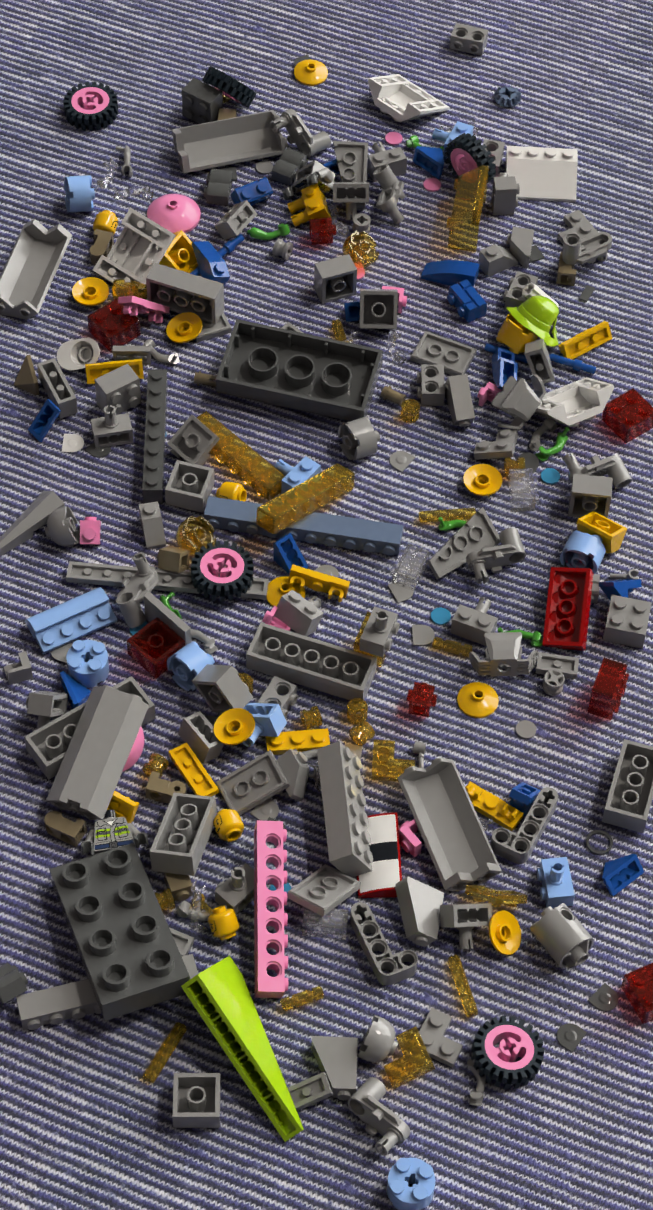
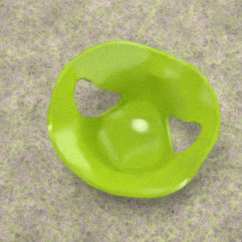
M536 295L518 307H506V310L511 313L516 321L532 331L540 339H543L547 346H557L559 344L555 327L559 308L552 300ZM551 325L553 326V330H552L553 338L550 337V334H549Z

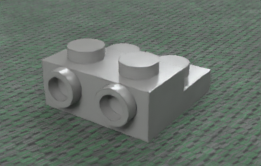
M191 414L167 444L172 448L170 452L177 458L182 457L185 459L184 462L203 466L211 456L208 453L220 438Z

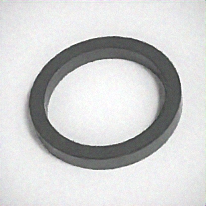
M595 830L588 834L586 846L593 854L605 855L611 851L613 840L607 832ZM595 834L606 836L610 842L609 848L605 851L594 850L589 844L590 837Z

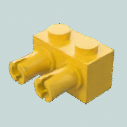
M318 184L302 189L301 198L287 203L291 214L305 208L303 212L291 216L295 227L308 221L312 222L315 228L332 222L325 196Z

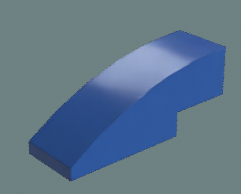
M459 260L426 263L421 279L449 286L467 279L474 287L479 274L480 264Z
M498 347L492 355V375L497 388L503 390V385L510 376L517 380L518 363L515 362V353Z

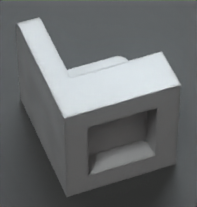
M26 651L18 653V663L4 666L9 685L33 679L32 668Z

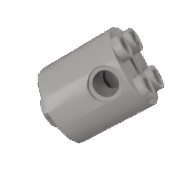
M565 903L560 904L554 909L551 906L544 909L541 913L542 918L531 925L530 931L560 968L578 966L585 962L589 957L588 951L594 945L595 940Z

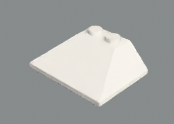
M399 74L372 77L368 80L374 104L380 108L381 112L391 115L397 122L413 120L449 110V106Z
M130 207L121 222L125 226L107 257L101 255L93 271L131 295L139 297L146 286V277L154 264L160 263L176 235Z
M587 377L546 393L535 412L569 427L577 426L580 424V421L594 419L596 415L603 412L614 390V385Z

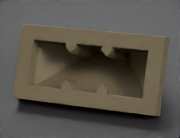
M26 355L14 386L31 394L40 395L31 356Z

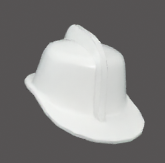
M91 338L67 341L59 347L57 360L59 365L66 370L83 369L85 364L97 362L100 349L98 343Z

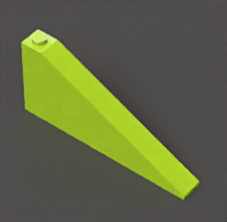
M229 955L200 972L181 987L284 1142L304 1130L243 975Z

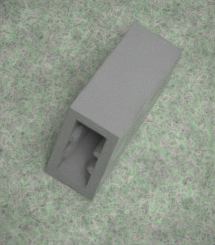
M468 375L449 376L444 385L445 397L453 425H459V427L469 426L474 421L475 414Z
M407 876L396 883L395 886L406 938L415 942L416 945L427 946L437 940L440 923V905L443 904L444 892Z
M312 1036L311 1050L321 1072H325L334 1094L332 1097L339 1100H349L356 1092L358 1038Z

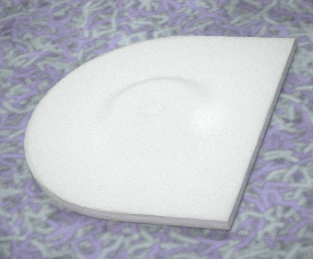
M64 433L62 452L73 453L83 448L84 440L81 436Z

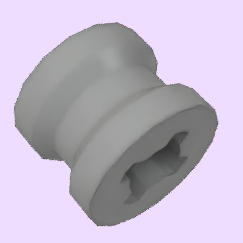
M358 213L353 217L354 234L365 236L370 233L371 218L369 215Z
M278 238L273 246L272 254L274 256H282L283 259L288 260L293 250V243H286L283 239Z
M558 670L546 672L543 682V690L546 694L556 696L563 691L565 677L562 672Z

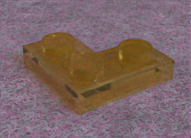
M374 739L371 780L399 782L397 777L403 774L406 768L415 766V760L394 759L395 741Z
M466 885L465 894L473 896L474 901H488L493 907H501L502 904L509 907H517V904L527 903L528 895L514 890H495L483 885Z
M416 1026L396 1036L404 1056L384 1066L394 1089L436 1069Z

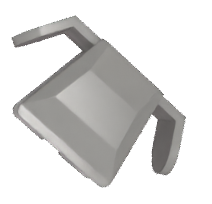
M537 374L531 377L534 392L523 378L517 381L513 376H510L504 383L503 390L497 393L492 400V405L514 417V420L511 424L498 423V427L520 430L524 423L531 418L546 394L544 384Z
M521 632L485 633L484 638L487 646L485 648V655L487 660H480L473 651L469 653V660L479 675H490L491 677H514L521 674H529L536 665L539 652L533 650L527 659H521Z

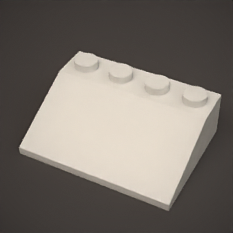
M507 146L505 173L508 174V177L515 176L516 184H519L520 193L516 195L519 200L576 202L577 149Z

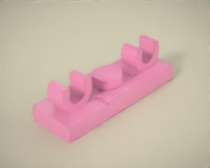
M135 296L118 297V304L125 305L123 314H130V316H137L138 313L149 314L148 321H155L156 324L163 322L162 314H169L170 307Z

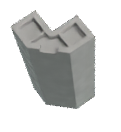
M274 110L172 129L175 152L179 155L180 169L183 173L283 154L285 147L288 146L287 139L279 130L276 132L272 131L275 126L270 128V122L280 118V116Z
M33 219L23 225L0 276V314L27 320L39 313L72 237V234L61 224H57L48 230L36 219Z
M108 685L93 687L46 799L47 802L60 810H75L89 820H103L149 707L148 704L142 701L143 699L140 696L114 689Z
M436 758L427 768L411 766L406 768L404 773L397 777L446 891L458 892L466 889L465 885L476 881L478 885L485 883L502 872L452 759Z

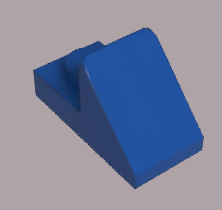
M641 579L599 582V587L610 601L612 595L628 598V592H634L633 588L642 587Z
M521 782L512 788L509 795L512 799L509 805L524 813L523 816H527L541 790Z

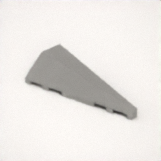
M44 490L0 537V556L34 537L33 532L47 524L49 515L56 509L65 506V503L54 491Z

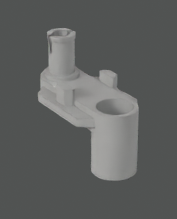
M293 109L282 112L280 118L270 122V128L275 126L272 129L274 132L286 127L290 136H287L288 142L290 144L295 143L299 150L306 154L307 157H311L331 146V139L325 131L312 136L300 116Z
M384 164L373 173L382 187V192L379 194L376 202V208L388 213L394 224H399L404 220V216L396 206L399 197L403 200L406 196L403 192L405 184L403 181L398 180L388 164Z
M607 232L589 233L582 237L577 233H567L563 237L562 260L569 265L584 264L586 262L591 264L596 262V259L598 261L607 260V252L612 247V236Z
M570 453V456L567 454L562 458L570 471L568 478L571 483L573 474L592 476L608 474L609 477L613 478L612 484L615 489L623 488L632 482V478L619 454L600 460L598 455L590 458L592 464L580 467L574 453Z
M507 528L499 534L501 546L483 548L473 551L466 556L468 568L474 570L478 584H482L481 579L483 584L489 581L486 569L492 568L493 573H499L502 571L501 566L518 563L525 559L526 553L516 528Z
M143 552L136 553L132 557L138 572L130 579L126 577L122 580L123 588L116 596V603L127 626L131 628L138 627L145 622L146 616L140 606V602L144 601L143 595L151 592L159 582V576L155 567L149 566Z
M369 1077L349 1098L348 1106L360 1120L368 1125L365 1128L367 1133L374 1136L378 1132L383 1136L375 1144V1149L379 1153L384 1148L381 1155L385 1156L395 1144H402L409 1137L411 1131L409 1126L397 1114L379 1102L386 1094L385 1085L376 1077Z

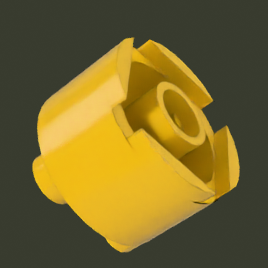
M509 313L497 334L496 340L510 347L509 350L511 352L519 354L520 352H525L526 343L536 341L538 336L523 327Z

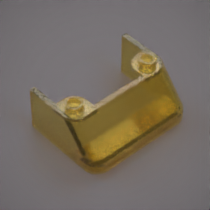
M481 165L459 175V179L455 178L454 189H456L452 215L447 218L446 228H450L448 248L477 251L483 203L486 202L489 166Z

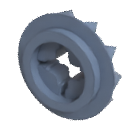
M504 85L503 88L498 87L497 91L494 92V100L503 107H513L520 103L521 92H518V88L513 89L512 85L510 87Z

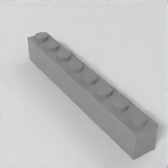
M193 954L181 956L190 979L198 974ZM89 979L16 996L23 1030H35L42 1025H55L71 1018L80 1019L87 1014H101Z

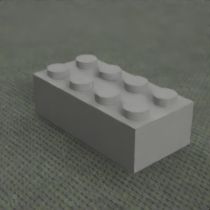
M157 263L154 264L146 277L148 301L168 306L170 311L180 314L192 312L197 314L202 321L216 325L225 309L223 283Z
M624 739L602 822L644 833L653 799V747Z
M173 793L149 851L152 871L195 876L214 827L213 820L217 815L215 797Z

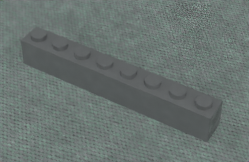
M148 369L142 487L143 504L156 501L159 504H163L168 379L167 370Z

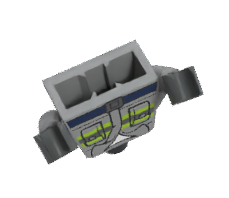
M312 161L296 171L294 184L283 191L284 199H292L294 193L301 192L302 189L315 184L319 185L323 194L326 192L333 194L335 173L318 161Z
M107 810L103 820L95 822V828L89 831L85 841L81 843V855H84V853L95 855L133 843L134 846L136 845L135 848H139L141 844L149 845L147 834L140 832L132 823H127L125 817L116 818L114 810Z

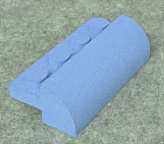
M98 587L27 618L25 622L42 653L45 654L117 622V618L109 604L107 594L101 587Z

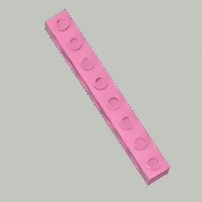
M257 820L254 826L255 998H282L285 991H288V978H285V969L288 968V956H284V948L288 946V935L284 934V926H287L288 914L284 913V905H287L288 896L287 892H284V884L287 883V871H284L283 864L287 861V850H283V842H286L287 830L283 829V821ZM271 842L276 848L271 849L267 847L266 843ZM272 863L275 865L276 869L271 870L266 866V864ZM266 884L274 885L276 887V890H269L266 887ZM266 906H274L276 908V912L268 911ZM266 927H274L277 933H269ZM273 948L277 954L270 955L266 949ZM266 970H274L277 973V976H269Z

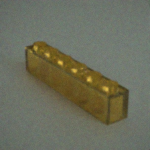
M207 411L197 417L198 420L220 438L210 451L220 463L225 464L233 474H237L246 485H250L259 496L264 497L268 501L281 493V480L285 475Z
M338 463L258 507L256 524L268 532L276 534L353 490L355 473Z

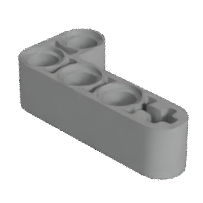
M545 787L539 792L517 833L502 827L495 829L492 833L490 844L493 852L517 864L527 862L556 810L558 801L557 791L553 788Z
M363 902L353 904L350 912V923L379 983L388 986L414 976L418 964L417 954L412 950H403L392 954L370 907ZM368 932H369V933H372V934H374V935H373V936H366L365 933H368ZM375 951H380V952H382L383 954H381V955H376V954H374L373 952H375ZM410 962L412 965L406 966L403 963ZM387 969V970H390V971H392V972L389 973V974H386V973H384V972H382V971Z

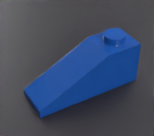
M193 241L191 244L201 276L223 283L225 286L230 278L225 260L209 241Z

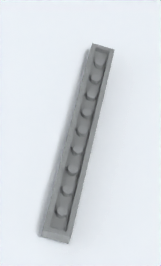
M69 561L66 581L123 587L122 580L126 577L130 579L132 576H135L138 569L137 567ZM156 569L159 582L152 590L199 594L191 581V572L183 571L177 573ZM253 577L251 587H247L245 594L241 592V598L266 600L269 579Z

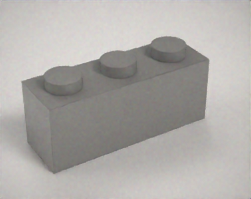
M53 358L38 363L39 380L49 399L61 410L58 415L59 418L78 413L76 396L56 359Z

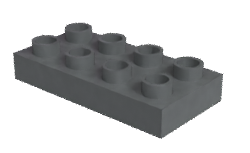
M236 319L216 377L217 393L353 421L367 416L383 364V350Z
M133 843L49 869L53 889L104 1021L186 994L181 986L190 980L189 973Z

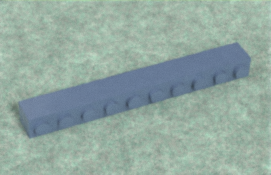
M208 496L204 512V527L264 535L271 538H282L286 534L291 533L294 540L383 553L386 555L399 556L403 537V525Z

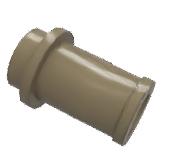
M201 371L199 373L195 372L194 383L197 386L202 384L216 387L217 375L201 373Z
M385 386L380 395L383 397V400H390L399 406L403 405L406 398L405 394L393 390L391 386Z

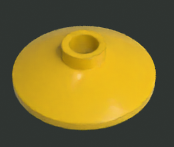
M303 60L295 66L294 76L297 81L304 85L315 86L327 79L328 70L323 63L317 60Z
M87 277L74 284L72 295L74 300L81 305L95 306L107 299L109 287L106 282L99 278Z
M192 312L178 314L169 321L166 328L167 336L175 343L189 342L200 334L202 320L197 314Z
M476 464L466 470L463 482L471 493L479 496H489L500 489L502 476L491 465Z
M289 576L277 577L268 584L267 601L271 606L277 607L281 596L291 590L299 593L305 599V588L300 591V584L294 583L292 588H290Z
M472 682L463 686L457 696L460 710L473 718L488 717L498 707L499 699L496 691L488 684L482 682Z
M233 708L223 712L214 724L215 737L225 745H237L246 741L255 729V720L252 714L242 708Z
M505 910L494 913L489 922L491 943L503 955L515 953L521 943L520 925L515 916Z

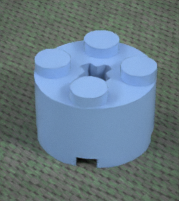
M91 175L65 177L64 191H66L65 205L67 212H90L94 210L91 199H95L94 188H91Z
M578 530L573 531L561 552V564L564 567L567 565L569 568H591L595 574L606 553L602 538L596 534L591 535Z
M76 640L73 642L66 656L68 675L86 688H92L101 681L104 682L109 675L108 653L105 645L94 640Z
M192 641L167 659V668L169 671L172 669L174 673L172 678L182 689L186 691L192 689L194 691L197 688L192 680L207 664L213 665L215 661L210 654H206L196 642Z
M400 1158L389 1171L387 1182L388 1198L397 1210H422L429 1206L435 1189L433 1168L418 1158Z

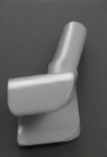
M631 569L628 574L610 573V578L638 579L636 576L639 571Z
M415 741L413 753L419 754V768H424L426 745L423 742Z

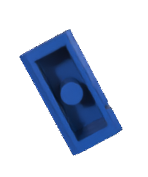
M264 177L259 179V181H254L234 189L230 196L234 205L247 200L252 206L269 199L273 194V190L268 179Z
M467 279L459 282V284L450 286L447 296L448 302L457 308L461 318L464 317L469 323L476 320V318L486 315L487 303Z

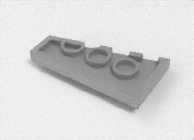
M333 141L341 182H366L368 142ZM358 202L357 209L365 210V202Z
M480 508L427 561L436 579L467 562L466 556L469 553L493 547L501 542L499 534L484 508Z

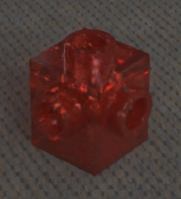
M331 217L310 219L309 233L311 244L333 243V236L336 235V225H332Z
M414 683L413 690L409 689L407 695L409 714L429 718L431 707H435L438 695L434 694L435 686L428 683Z

